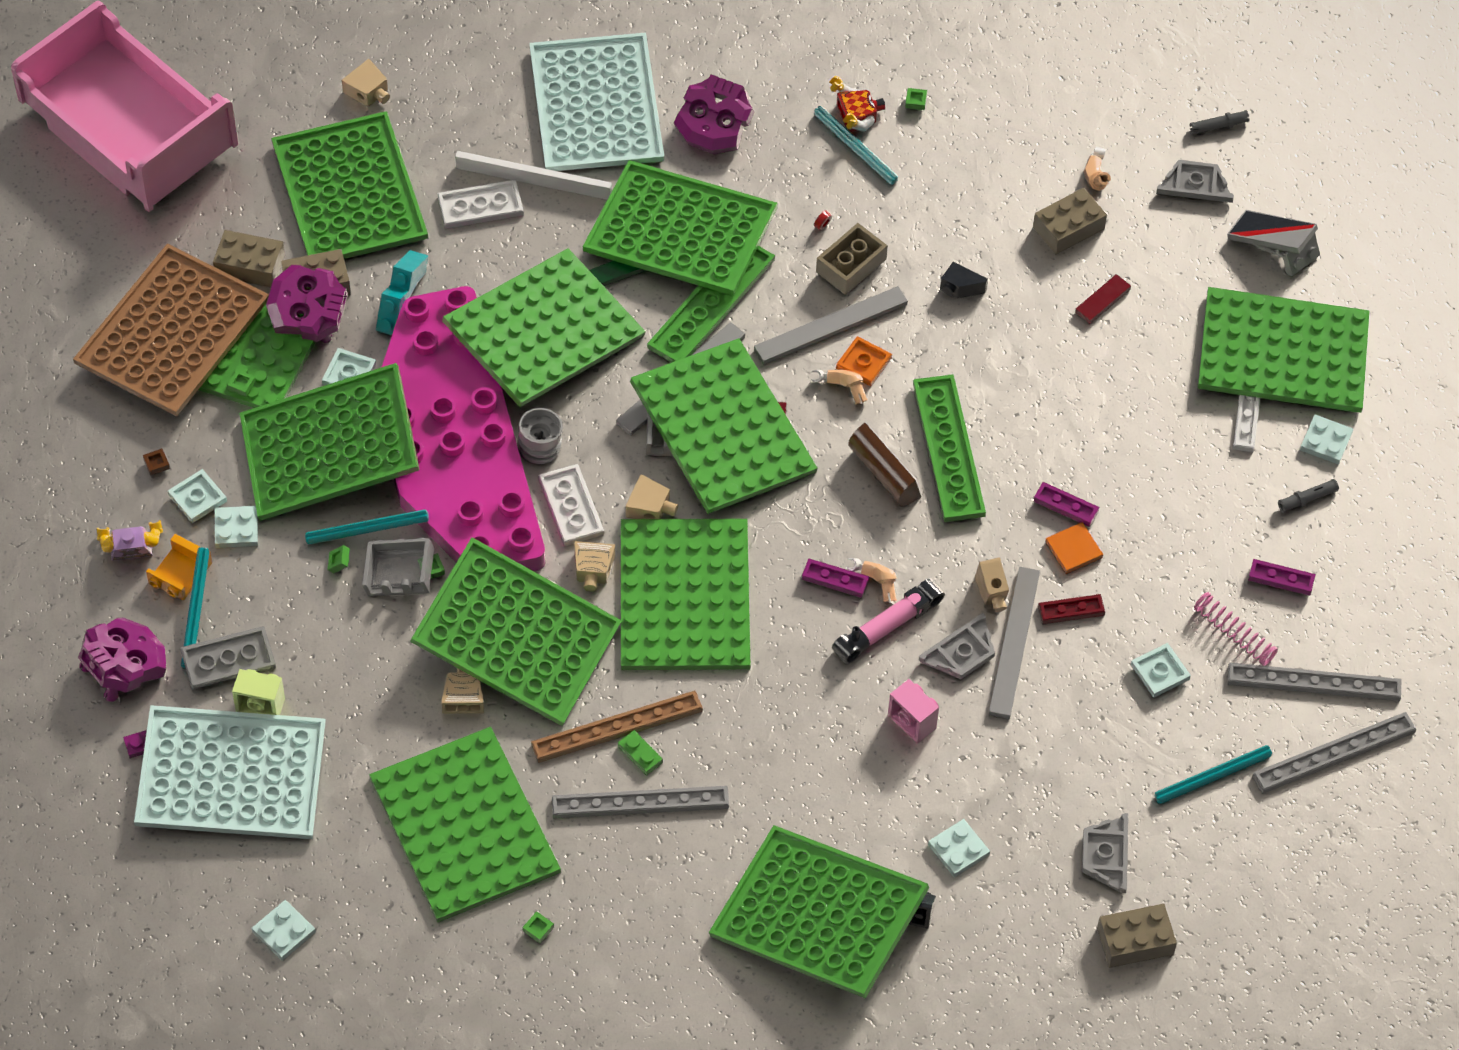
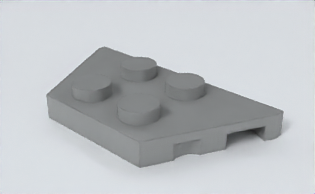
M1178 160L1174 164L1173 169L1167 173L1161 185L1157 186L1156 194L1233 203L1234 195L1230 193L1227 187L1228 183L1225 177L1222 176V171L1218 164Z
M980 614L919 655L918 660L921 663L962 679L994 658L995 651L990 640L991 636L986 625L985 614Z
M1128 813L1121 814L1120 818L1111 821L1108 819L1102 821L1099 825H1091L1084 828L1082 852L1083 873L1121 893H1126Z

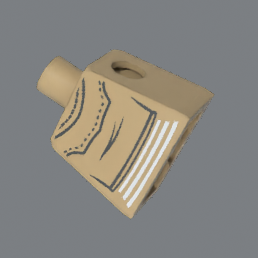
M575 541L577 581L585 582L584 589L586 591H596L597 583L605 584L608 581L615 560V544Z
M458 668L457 673H448L442 696V714L484 713L480 680Z

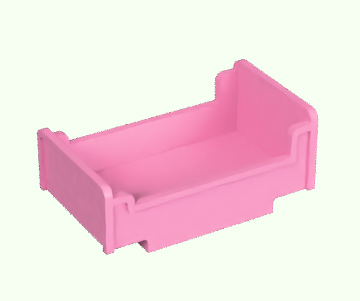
M101 1L91 4L18 57L11 65L18 101L22 104L26 102L46 120L50 131L126 196L132 193L144 204V209L148 212L153 210V205L231 146L235 148L238 145L232 102L227 98H223L218 93L210 98L211 101L208 100L123 29L118 18Z

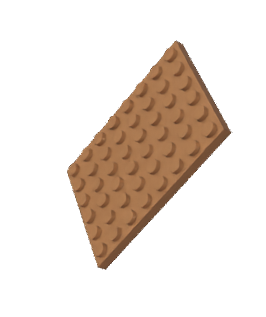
M167 243L76 354L73 362L151 404L178 416L266 305L269 294Z

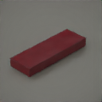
M1115 274L1075 308V313L1091 324L1130 291L1131 285Z
M1101 594L1038 603L1042 625L1105 616Z

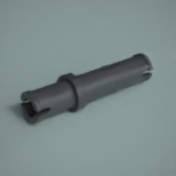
M1247 110L1232 114L1227 112L1223 116L1190 122L1189 126L1192 127L1190 131L1192 135L1224 127L1232 128L1233 125L1250 122V118H1247L1250 116Z
M1331 479L1302 492L1296 491L1293 495L1278 500V507L1283 513L1295 507H1304L1308 502L1338 492L1339 485L1335 479Z

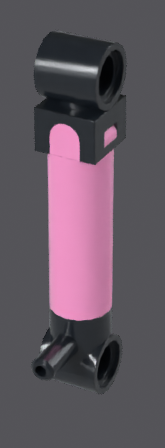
M928 578L917 587L915 586L904 593L903 599L861 627L854 626L852 633L849 635H841L832 644V649L845 664H850L859 657L862 651L913 617L919 618L928 612V607L933 608L943 600L945 593L931 578Z

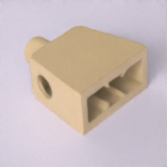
M367 59L342 79L343 93L366 106H370L376 100L385 104L390 99V94L387 93V79L370 59Z
M640 475L625 506L626 517L631 519H661L664 513L675 516L678 504L669 502L670 490L644 475Z
M1000 557L979 562L975 580L984 604H993L995 612L1006 610L1005 600L1009 587Z

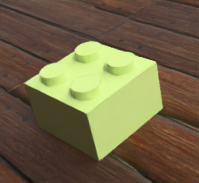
M239 669L232 690L236 712L280 715L285 701L282 678L275 674L267 675L251 669Z

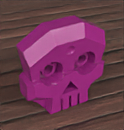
M712 74L700 83L689 85L683 97L685 103L673 122L688 145L714 155L738 150L743 129L749 126L755 113L745 88L742 85ZM699 110H703L701 115L697 114ZM726 120H730V124L725 125L724 122Z
M290 265L273 280L266 307L275 333L301 334L302 339L328 343L332 340V333L337 332L339 329L348 294L346 288L339 283L333 271L321 268L311 270L301 265ZM299 314H303V315H304V316L301 317V318L297 317V315H299Z
M122 617L114 619L107 625L105 623L96 625L85 632L78 659L81 661L79 668H82L83 672H90L97 682L106 688L104 698L107 701H116L119 691L129 692L140 687L142 682L164 677L166 671L165 646L147 626Z

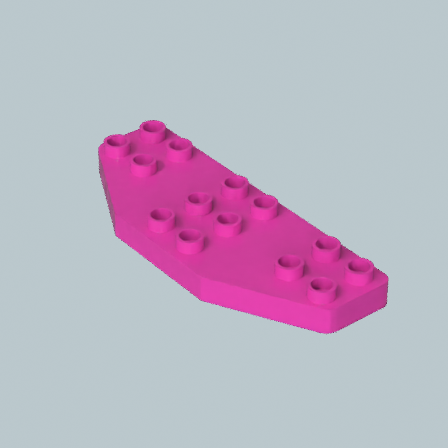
M462 286L409 297L402 305L382 367L397 363L399 366L420 469L419 471L394 478L400 506L406 513L427 510L429 521L418 523V525L456 563L472 537L532 571H539L545 566V546L502 388L442 322L443 316L476 299V293L473 288Z

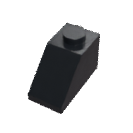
M953 261L941 277L940 290L946 295L957 299L985 294L988 278Z
M929 892L926 893L912 917L910 925L929 929L935 906V895Z

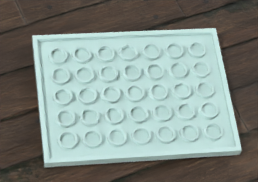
M646 33L529 43L545 169L563 171L626 165L628 160L638 163L664 161Z
M150 705L134 825L140 827L313 839L326 719Z

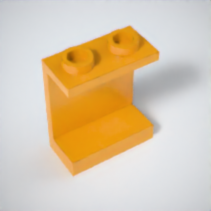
M174 534L170 539L172 547L170 552L155 571L148 568L146 574L148 583L152 587L160 588L171 597L184 601L192 591L197 550L200 546ZM211 552L209 553L207 570L212 564Z

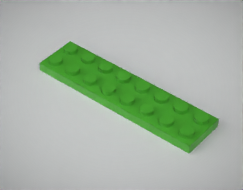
M758 246L734 296L698 286L647 343V348L671 363L691 356L775 261V255Z
M954 374L913 379L914 392L944 522L986 517L985 505Z

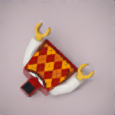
M834 76L829 81L832 84L830 86L831 91H838L836 105L845 128L850 132L857 130L865 132L876 123L877 111L885 110L884 99L873 100L868 90L850 88L843 84L838 76Z

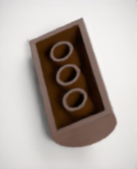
M866 423L858 427L850 437L848 446L900 506H907L921 498L916 480Z

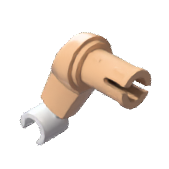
M1095 147L1084 169L1089 186L1097 191L1103 190L1111 181L1110 175L1100 170L1101 162L1105 156V149Z
M822 370L812 371L818 372L820 376L818 380L811 379L813 382H822L826 379L829 384H839L850 388L855 405L860 404L861 401L863 403L868 400L861 384L863 383V378L860 374L847 370H828V373H824Z
M848 559L854 561L855 565L853 568L846 567L847 570H861V574L869 576L881 584L883 602H889L888 593H890L891 602L897 601L894 582L897 579L895 572L877 563L864 561L861 564L859 559Z

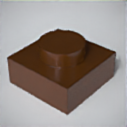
M163 448L143 455V460L150 476L170 469Z

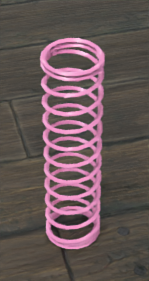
M1204 593L1196 602L1194 610L1196 612L1201 611V616L1203 617L1207 616L1208 622L1214 621V627L1220 626L1221 632L1227 631V637H1233L1234 643L1240 642V648L1246 647L1248 654L1253 652V658H1259V663L1262 666L1267 665L1276 655L1278 648L1276 646L1271 647L1272 643H1269L1262 654L1255 657L1256 650L1265 641V638H1262L1255 649L1248 652L1249 645L1258 637L1259 632L1254 634L1247 645L1241 646L1243 639L1252 631V627L1244 633L1240 640L1235 641L1237 633L1243 629L1246 622H1243L1236 632L1229 636L1230 629L1238 622L1239 617H1236L1229 628L1223 631L1222 626L1232 616L1233 611L1227 614L1221 624L1216 625L1217 618L1223 614L1226 606L1218 612L1214 619L1209 620L1210 614L1218 607L1220 601H1217L1212 606L1209 613L1203 615L1204 608L1213 599L1211 593Z

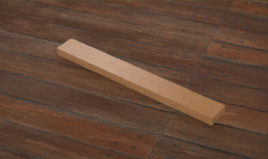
M696 690L531 741V746L538 763L627 736L633 730L640 732L703 712V707Z

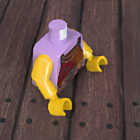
M161 520L156 523H148L150 532H147L140 526L112 530L110 536L109 527H106V529L97 528V540L100 541L104 552H111L112 561L153 556L152 547L157 546L160 533H163Z

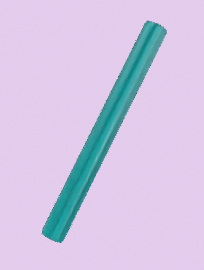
M823 106L815 108L814 115L890 185L897 183L898 175Z
M424 509L305 533V540L310 545L428 522L429 514Z
M199 547L197 550L183 647L197 643L210 553L209 549L205 547ZM182 658V659H181V667H182L183 669H186V668H185V665H184L183 658Z
M1268 745L1262 746L1156 791L1154 795L1155 800L1158 804H1162L1270 758L1272 750Z

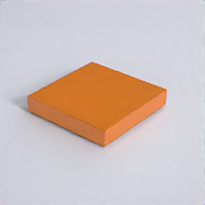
M857 336L837 362L836 369L858 373L862 376L863 383L872 386L892 359V354Z
M1083 522L1051 535L1045 540L1066 574L1103 558L1102 551Z

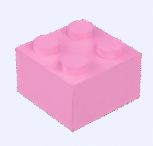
M908 679L890 693L888 716L917 744L937 728L938 703L933 698H929L923 692L920 685L914 684Z

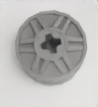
M545 408L531 409L521 417L517 446L519 453L524 459L535 464H545L553 461L559 455L563 432L560 417L555 412Z

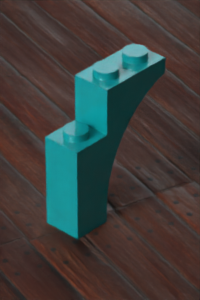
M410 250L393 266L390 286L381 294L376 331L390 335L393 334L404 301L411 296L418 282L426 274L428 255Z

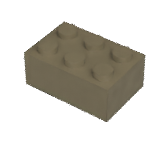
M1082 188L1036 212L1033 228L1057 255L1104 230L1107 214L1087 190Z
M857 223L817 257L816 273L846 295L887 259L888 245Z
M224 230L213 260V266L243 282L271 287L273 280L279 274L282 266L281 261L285 257L283 241Z
M341 249L281 261L282 271H285L290 265H301L311 270L321 268L333 271L339 283L346 288L348 296L351 295L350 281Z
M1165 904L1099 917L1097 931L1109 968L1171 956L1175 953L1177 941Z

